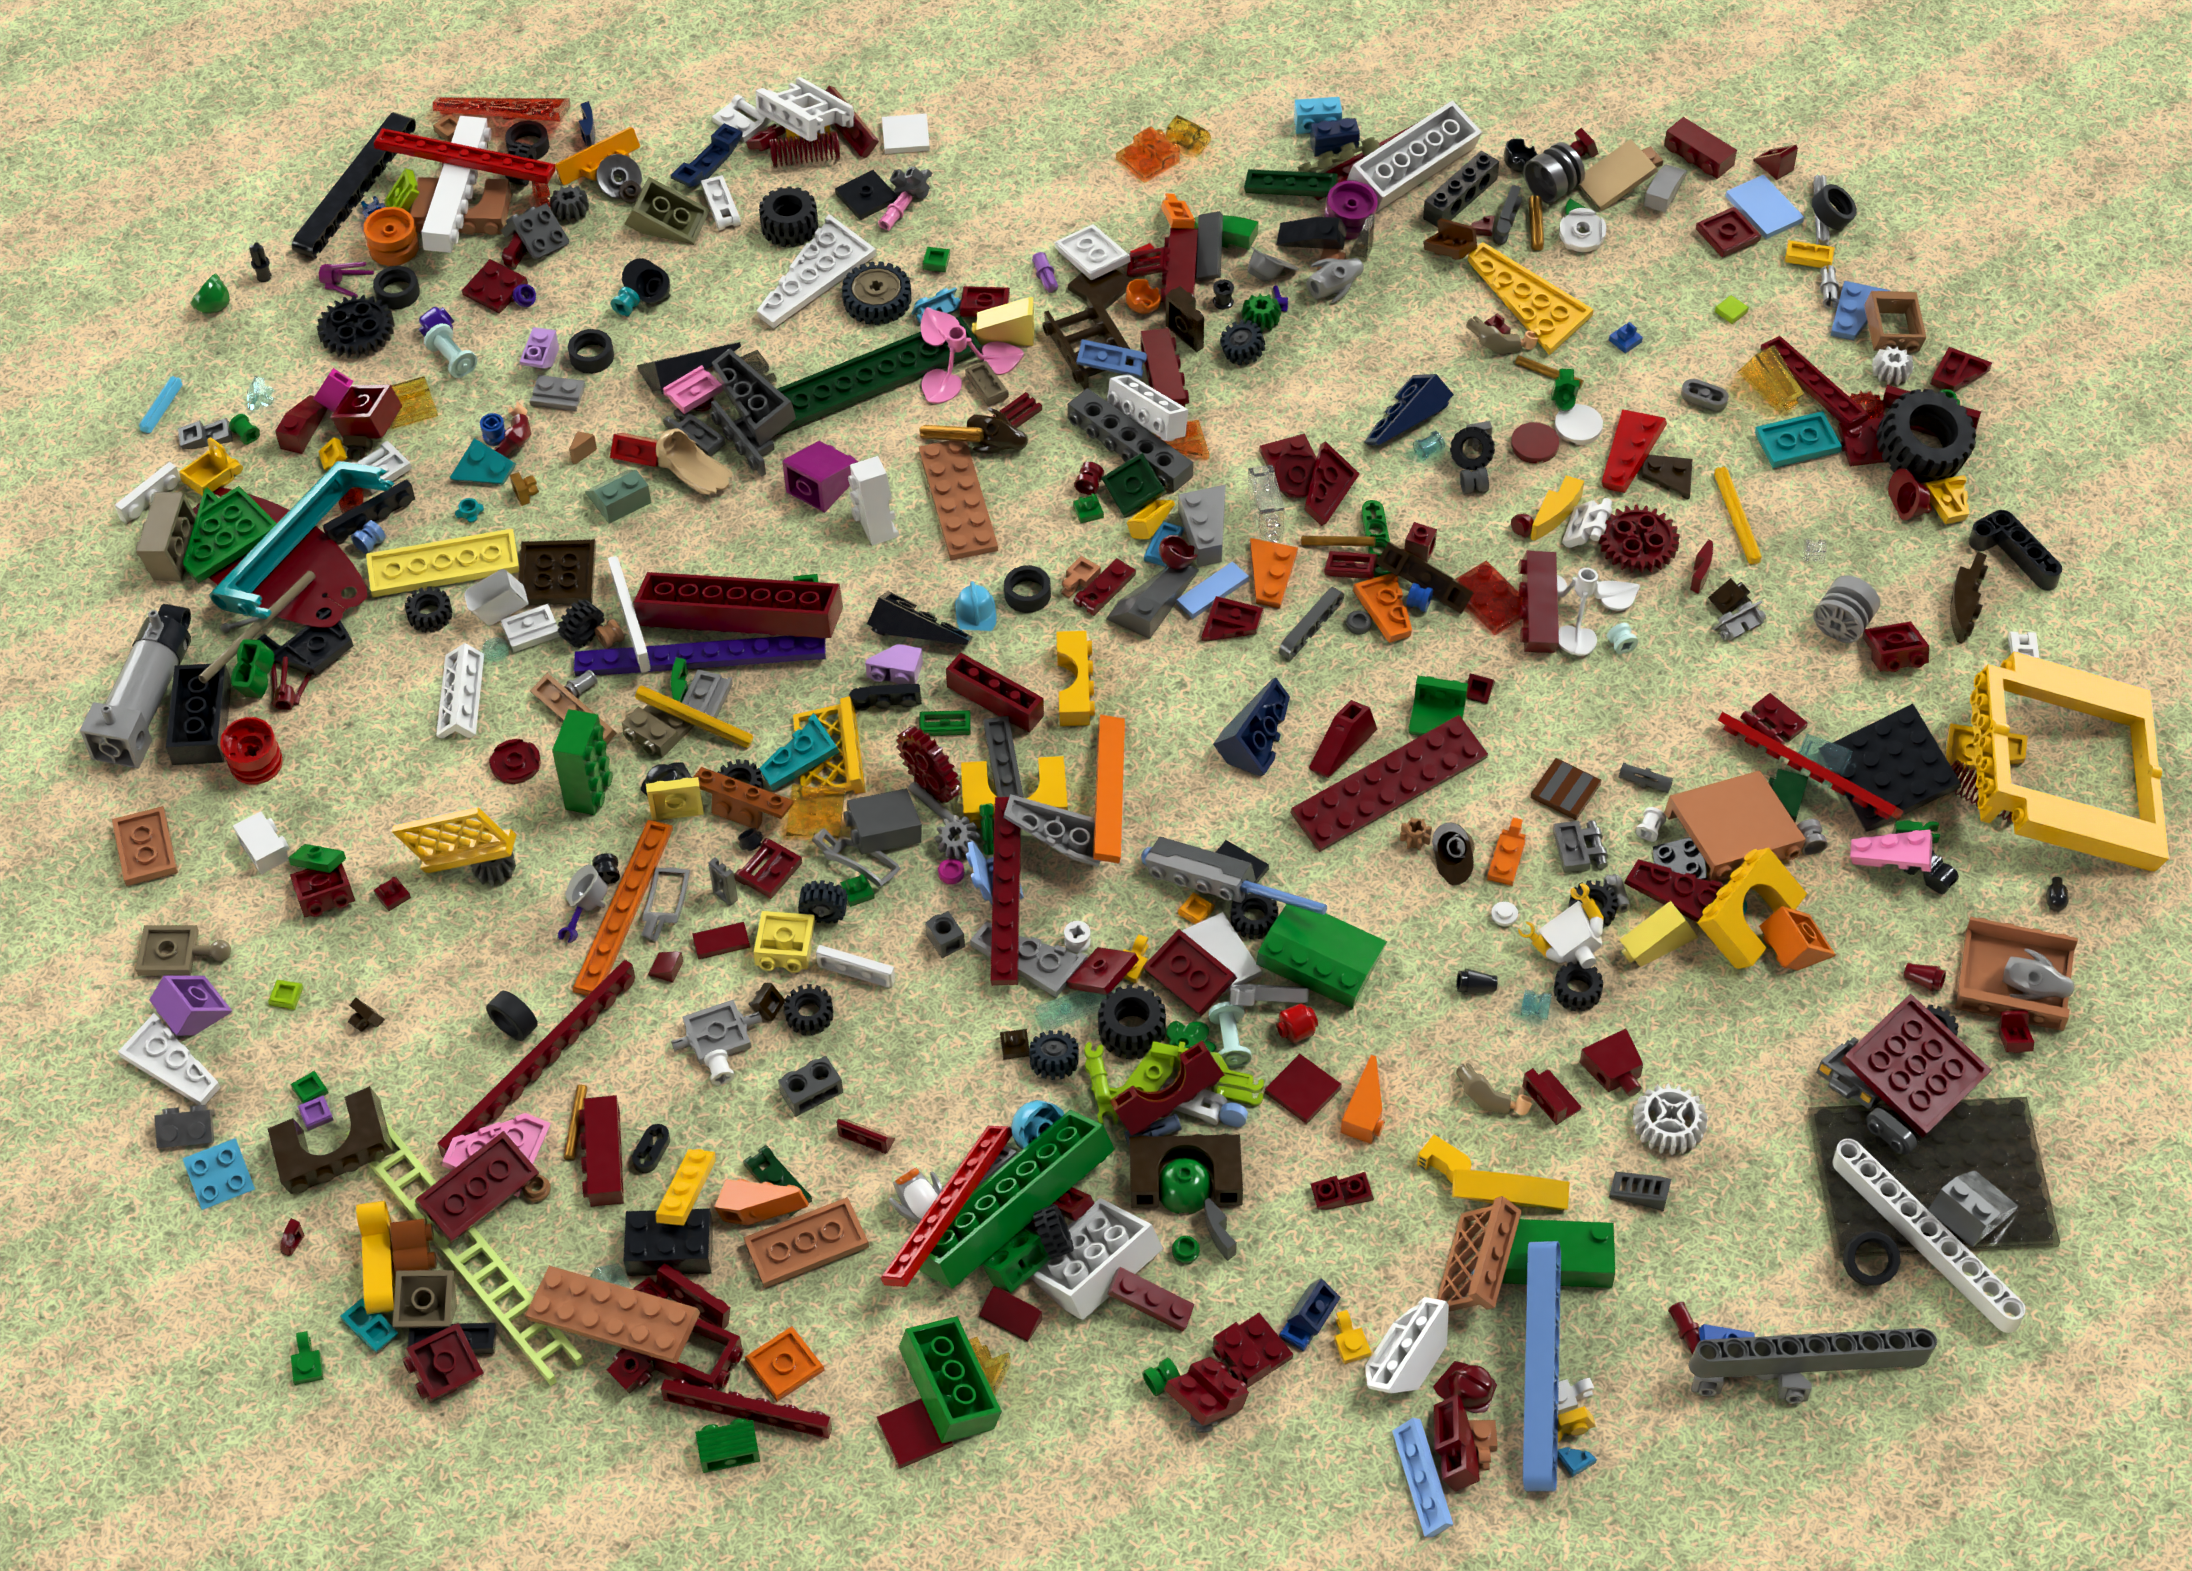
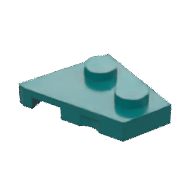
M474 438L450 478L454 481L504 484L517 464Z

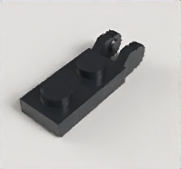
M919 684L853 688L849 694L855 710L858 711L867 710L871 706L886 709L890 705H902L909 708L916 704H922Z

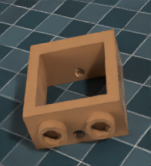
M1871 291L1864 304L1873 350H1885L1887 346L1895 349L1898 346L1900 351L1907 350L1910 353L1920 351L1927 337L1917 292ZM1880 313L1905 314L1909 334H1884Z

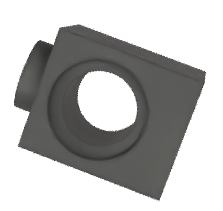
M949 911L941 915H935L925 922L926 936L941 958L965 947L964 933Z

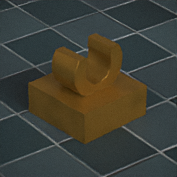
M519 472L510 475L513 491L521 506L529 504V495H535L539 492L534 476L530 475L522 479Z

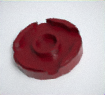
M1540 422L1522 424L1512 434V451L1522 461L1528 463L1543 461L1544 463L1556 456L1559 450V436L1549 425Z
M1293 450L1282 455L1276 462L1273 470L1274 483L1277 489L1286 497L1298 499L1308 496L1316 464L1313 456L1302 450Z
M511 739L497 745L494 753L490 756L489 763L491 772L496 779L504 783L518 784L534 777L539 771L541 758L539 750L533 743L523 742V739Z

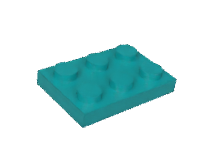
M1823 411L1755 428V435L1772 468L1841 452L1842 445Z

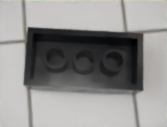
M211 664L174 666L166 749L172 765L224 763L220 740L228 724L231 678L226 665L205 684L199 680L198 676Z

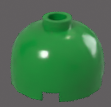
M1187 1158L1176 1159L1167 1164L1160 1172L1158 1179L1159 1200L1171 1212L1194 1214L1205 1207L1206 1199H1211L1212 1182L1210 1174L1197 1161Z

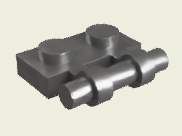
M1579 821L1553 824V833L1564 872L1590 869V860L1596 861L1599 869H1604L1608 866L1606 860L1608 858L1607 850L1602 845L1601 839L1603 835L1601 829L1597 827L1596 821H1588L1586 829H1581ZM1585 841L1591 842L1592 848H1586Z

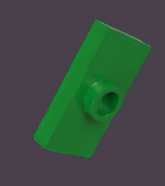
M304 844L290 855L288 859L292 866L330 873L345 861L346 856L344 851Z

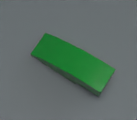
M1223 215L1222 247L1228 248L1232 244L1249 250L1258 236V221ZM1198 217L1194 218V228L1189 229H1198Z

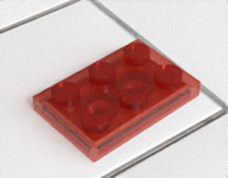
M1487 560L1456 578L1457 581L1474 592L1466 607L1494 635L1520 621L1519 610L1520 605H1523V597H1519V592Z

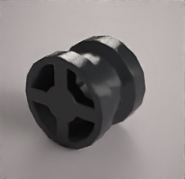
M604 853L593 858L592 866L595 867L598 875L606 884L616 883L620 879L619 870L617 869L618 858L615 855Z

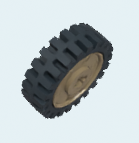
M879 261L878 265H875L874 262H869L868 267L865 263L861 264L860 270L855 267L852 269V273L849 272L846 275V279L843 280L842 298L847 313L849 312L852 318L856 317V321L862 322L864 319L865 324L869 325L871 321H874V325H880V321L888 324L890 318L893 322L898 320V315L902 317L905 311H908L909 304H911L912 292L909 277H907L904 271L901 272L900 267L896 266L893 268L891 263L884 266V262Z

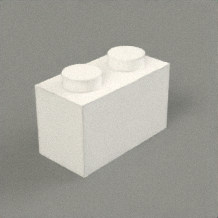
M261 811L233 825L238 841L260 874L289 860L286 851L290 848L285 838L277 836L276 832L278 830L271 818L266 819Z

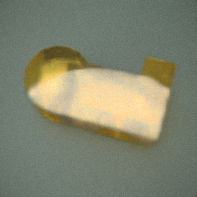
M1176 115L1167 127L1166 143L1171 145L1177 143L1196 154H1201L1211 141V135L1207 130L1179 115Z

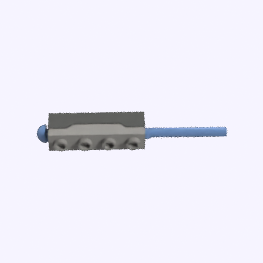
M1159 836L1153 847L1145 848L1141 854V860L1147 866L1149 874L1157 880H1166L1181 887L1186 886L1196 889L1204 894L1209 893L1219 896L1228 901L1233 900L1242 903L1247 893H1253L1322 915L1327 911L1326 904L1254 883L1256 878L1250 862Z

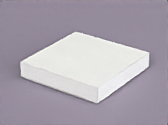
M927 114L882 117L885 154L930 151Z

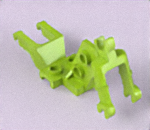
M1153 1041L1152 1048L1125 1084L1118 1088H1111L1108 1085L1106 1077L1108 1074L1105 1071L1102 1059L1104 1053L1103 1045H1098L1097 1050L1092 1051V1043L1087 1042L1084 1049L1087 1058L1085 1069L1092 1081L1093 1087L1091 1089L1094 1092L1099 1111L1097 1115L1098 1123L1104 1125L1103 1117L1110 1115L1113 1118L1114 1125L1118 1124V1115L1110 1100L1131 1086L1146 1092L1160 1091L1172 1075L1173 1068L1177 1067V1072H1179V1055L1188 1050V1048H1185V1042H1180L1178 1047ZM1211 1052L1225 1075L1220 1078L1216 1085L1210 1087L1211 1091L1223 1095L1228 1101L1244 1103L1254 1107L1259 1106L1263 1101V1094L1260 1092L1264 1088V1080L1260 1079L1258 1084L1254 1085L1252 1075L1231 1071L1219 1053ZM1252 1093H1254V1094L1259 1093L1258 1096H1257V1098H1255V1099L1253 1098V1094H1252Z

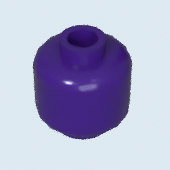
M432 307L419 318L421 327L418 330L425 337L432 327L443 323L449 325L453 331L452 323H454V320L443 307L441 309Z

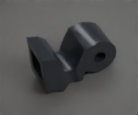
M1932 848L1931 872L1923 871L1925 885L1939 894H1945L1959 879V875L1955 868L1943 863L1942 857L1937 856ZM1910 866L1908 870L1904 869L1903 871L1909 875H1915L1918 870L1922 869L1921 867Z

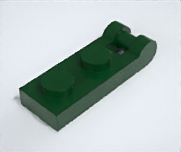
M767 1145L758 1150L759 1153L754 1157L749 1156L743 1160L746 1169L759 1183L769 1182L778 1186H796L801 1189L808 1203L812 1202V1196L774 1156ZM766 1162L769 1166L762 1171L759 1166ZM796 1210V1211H793V1212H790V1213H787V1214L791 1217L792 1215H794L795 1213H797L799 1210Z

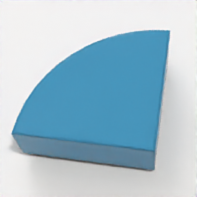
M1570 1447L1558 1450V1459L1572 1477L1594 1465L1597 1461L1588 1451L1570 1449Z

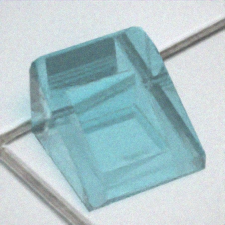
M619 1263L595 1267L590 1276L626 1288L631 1286Z

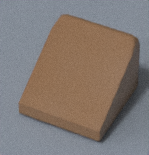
M579 431L575 434L569 448L573 464L579 463L597 450L593 434Z

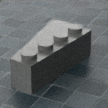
M730 348L712 362L717 380L722 384L723 390L759 447L796 419L791 401Z

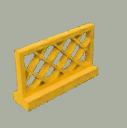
M850 696L840 698V704L794 714L795 731L802 729L800 721H807L814 713L823 727L828 729L827 733L830 737L833 733L841 736L836 746L839 750L838 754L843 756V759L837 766L829 762L834 757L832 756L817 765L813 771L808 770L800 775L803 800L820 798L854 790L855 794L866 793L856 710ZM838 714V719L832 725L825 722L829 715ZM825 766L833 770L826 779L818 775ZM838 774L846 777V783L835 785L831 782ZM814 779L822 783L816 790H807V786Z
M479 807L393 825L392 833L422 860L420 869L425 873L509 857L512 855L517 835L512 829L502 830ZM476 817L480 822L470 820V818ZM447 823L457 824V825H460L461 827L453 826V825H450V824H447ZM429 827V828L437 829V830H440V831L437 832V831H433V830L426 829V828ZM464 827H468V828H471V829H475V830H478L479 832H475V831H472V830L464 829ZM444 831V832H448V833L455 834V835H458V836L455 837V836H452V835L444 834V833H442V832ZM406 832H410V833H413V834H417L418 836L410 835V834H407ZM421 836L428 837V838H432V839H435L436 841H432V840H429V839L421 838Z

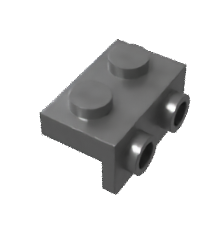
M207 1105L190 1106V1112L179 1113V1107L162 1109L161 1115H154L157 1148L213 1143L212 1115H215V1110H207Z

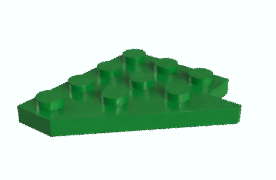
M240 486L220 498L207 487L203 492L183 566L199 584L251 551L277 523Z

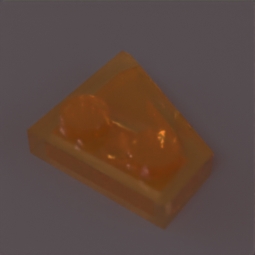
M1199 420L1187 421L1186 435L1184 437L1176 438L1174 441H1164L1184 456L1193 454L1202 456V459H1209L1210 454Z

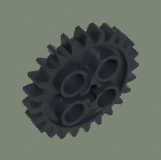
M353 295L351 300L343 297L342 303L335 300V307L327 306L328 312H321L322 318L318 319L317 331L320 342L323 343L324 348H329L330 353L337 351L338 357L343 353H346L347 358H350L352 354L359 358L360 353L369 356V350L378 352L377 346L385 347L384 341H390V334H394L393 327H395L392 311H389L387 304H382V300L375 302L373 296L366 300L365 295H362L360 299H356V296Z

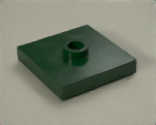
M1143 453L1101 477L1125 518L1167 494Z

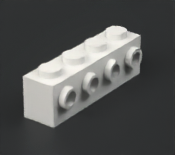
M1130 374L1110 378L1107 395L1108 403L1145 427L1148 431L1161 437L1164 441H1174L1176 438L1186 435L1188 409Z

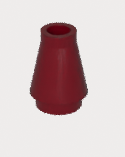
M1907 963L1904 978L1932 992L1934 990L1941 991L1946 978V970H1942L1940 966Z

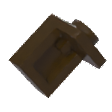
M1730 578L1708 598L1725 615L1728 612L1732 613L1744 601L1746 603L1751 601L1747 596L1751 592L1742 582L1736 584Z

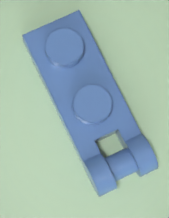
M1082 339L1077 357V365L1125 375L1130 374L1135 378H1142V364L1146 362L1147 354L1141 351ZM1127 359L1133 360L1132 366L1126 365Z

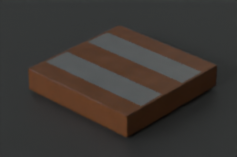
M1555 758L1532 791L1530 798L1577 820L1601 785V779Z

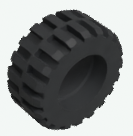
M1921 389L1911 390L1910 393L1907 392L1900 395L1893 402L1878 425L1879 429L1876 434L1879 452H1883L1881 457L1884 462H1888L1891 465L1889 468L1894 473L1899 469L1908 470L1920 484L1922 482L1954 477L1970 457L1976 444V429L1972 427L1974 425L1971 416H1967V410L1964 406L1960 407L1957 404L1958 401L1953 397L1951 399L1946 397V393L1940 391L1934 393L1932 389H1924L1923 392H1921ZM1910 426L1924 427L1933 432L1940 440L1942 448H1932L1921 443L1913 435Z

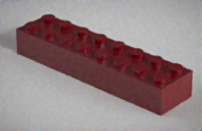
M647 572L633 602L639 626L817 638L832 637L843 609L841 589L838 583Z

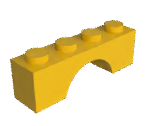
M1086 630L1057 631V666L1070 670L1076 676L1075 682L1070 687L1058 692L1060 726L1090 725V716H1095V701H1089V696H1094V681H1089L1088 676H1093V660L1088 661V656H1092V640L1087 641Z

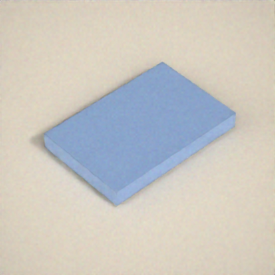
M1764 174L1726 191L1725 197L1765 239L1804 222V216Z

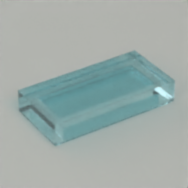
M1806 734L1798 753L1830 771L1842 775L1853 751Z

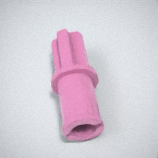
M904 191L894 203L888 205V210L878 221L880 228L887 229L888 231L891 230L895 222L904 216V210L911 203L912 195Z

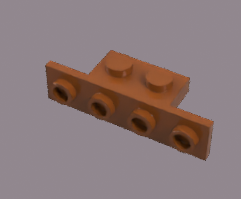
M701 767L692 777H698L700 790L712 794V814L750 828H756L757 830L762 824L763 813L782 819L794 802V800Z

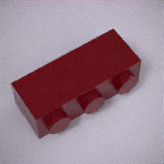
M1682 117L1666 131L1664 146L1670 152L1684 158L1689 164H1694L1702 169L1707 175H1712L1718 179L1735 165L1737 149L1685 117Z

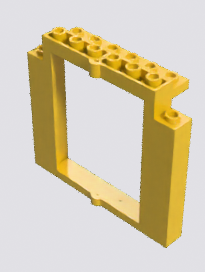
M2015 651L2001 663L2000 667L1987 664L1981 672L1976 674L1974 678V687L1976 689L1970 695V704L1972 705L1971 723L1974 731V765L1977 771L1976 787L1978 788L1979 797L1977 806L1980 810V821L1991 823L2002 810L2013 812L2012 822L2014 823V834L2140 869L2157 871L2169 859L2160 783L2162 768L2158 765L2150 690ZM2004 691L2130 726L2140 819L2011 784L2007 737L2010 726L2006 724Z

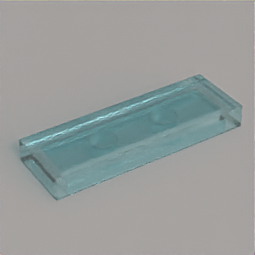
M1079 990L1036 1006V1012L1047 1032L1098 1013L1100 1003L1103 999H1106V995Z

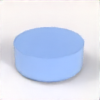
M1226 1103L1221 1107L1219 1119L1225 1125L1242 1127L1246 1123L1248 1112L1246 1108L1238 1103Z

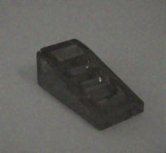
M1369 214L1349 254L1351 259L1358 258L1363 262H1367L1373 248L1374 214Z

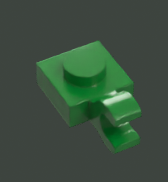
M1910 820L1896 821L1892 834L1916 830H1931L1935 832L1938 831L1939 823L1930 821L1923 826L1922 822ZM1931 833L1932 844L1938 843L1940 834Z
M308 1331L296 1333L299 1354L290 1355L294 1384L298 1385L323 1380L320 1351H312L311 1338L308 1336Z

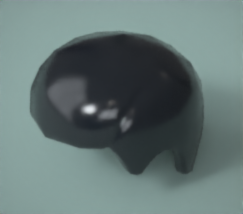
M1511 139L1507 141L1505 146L1504 161L1512 170L1524 172V165L1527 161L1538 154L1534 146L1528 148L1525 145L1524 139Z

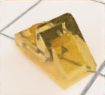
M978 1337L969 1339L996 1397L1011 1364L1010 1353L1007 1352L992 1358L987 1345L982 1346Z

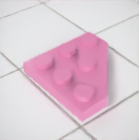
M524 1113L515 1116L512 1120L480 1128L475 1133L454 1137L441 1166L453 1170L502 1131H505L529 1161L534 1164L551 1123ZM522 1189L516 1192L514 1196L519 1197Z

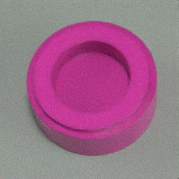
M947 859L938 867L939 878L946 884H957L964 878V866L959 860Z

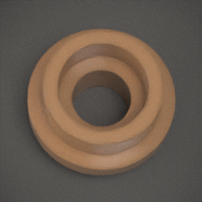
M538 1175L525 1185L522 1190L528 1200L538 1202L544 1200L550 1194L551 1186L547 1178ZM536 1186L542 1188L539 1191H532V1189Z

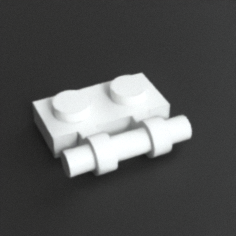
M1604 498L1602 504L1599 505L1592 500L1575 506L1562 543L1568 548L1587 543L1589 535L1591 540L1598 541L1606 530L1605 522L1611 515L1612 501Z

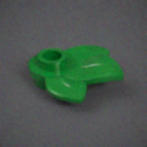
M1173 1021L1167 1028L1166 1036L1170 1040L1169 1045L1179 1047L1180 1042H1185V1048L1189 1049L1203 1040L1210 1052H1214L1217 1048L1215 1044L1207 1041L1209 1027L1203 1022H1191L1185 1026L1179 1021Z

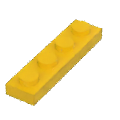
M688 1149L656 1212V1223L684 1226L716 1162L715 1152L702 1149Z

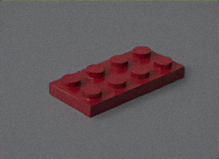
M502 1131L419 1195L415 1202L446 1239L452 1243L539 1175V1171L505 1131Z

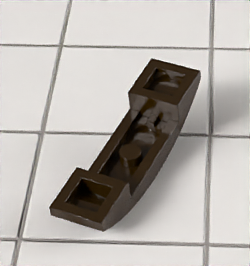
M1391 542L1387 543L1376 563L1412 584H1419L1421 588H1433L1434 597L1460 614L1463 613L1474 594L1471 589L1450 575Z

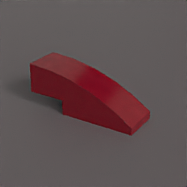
M1458 1394L1433 1405L1435 1451L1441 1456L1442 1480L1455 1492L1480 1481L1472 1430L1463 1402Z

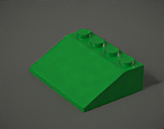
M1286 904L1258 951L1256 965L1353 1009L1387 941L1327 913L1322 915Z

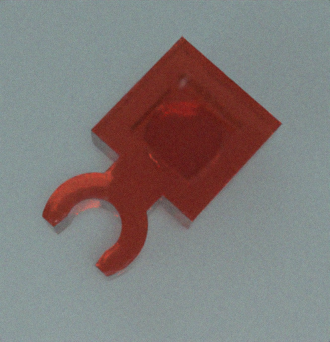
M532 181V193L537 207L546 203L550 207L548 184Z

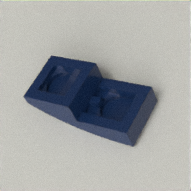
M589 101L580 104L583 120L579 121L581 137L587 148L595 143V125Z

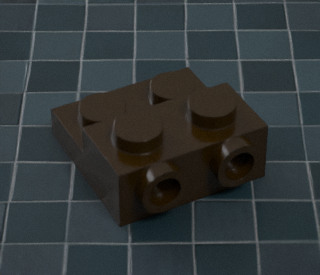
M1179 286L1176 289H1172L1166 295V327L1195 352L1200 351L1204 348L1205 319L1203 314L1196 310L1195 297Z

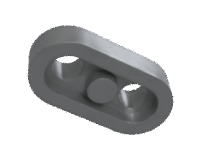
M1698 379L1686 380L1682 385L1681 396L1689 403L1712 411H1721L1728 404L1729 395L1723 388Z

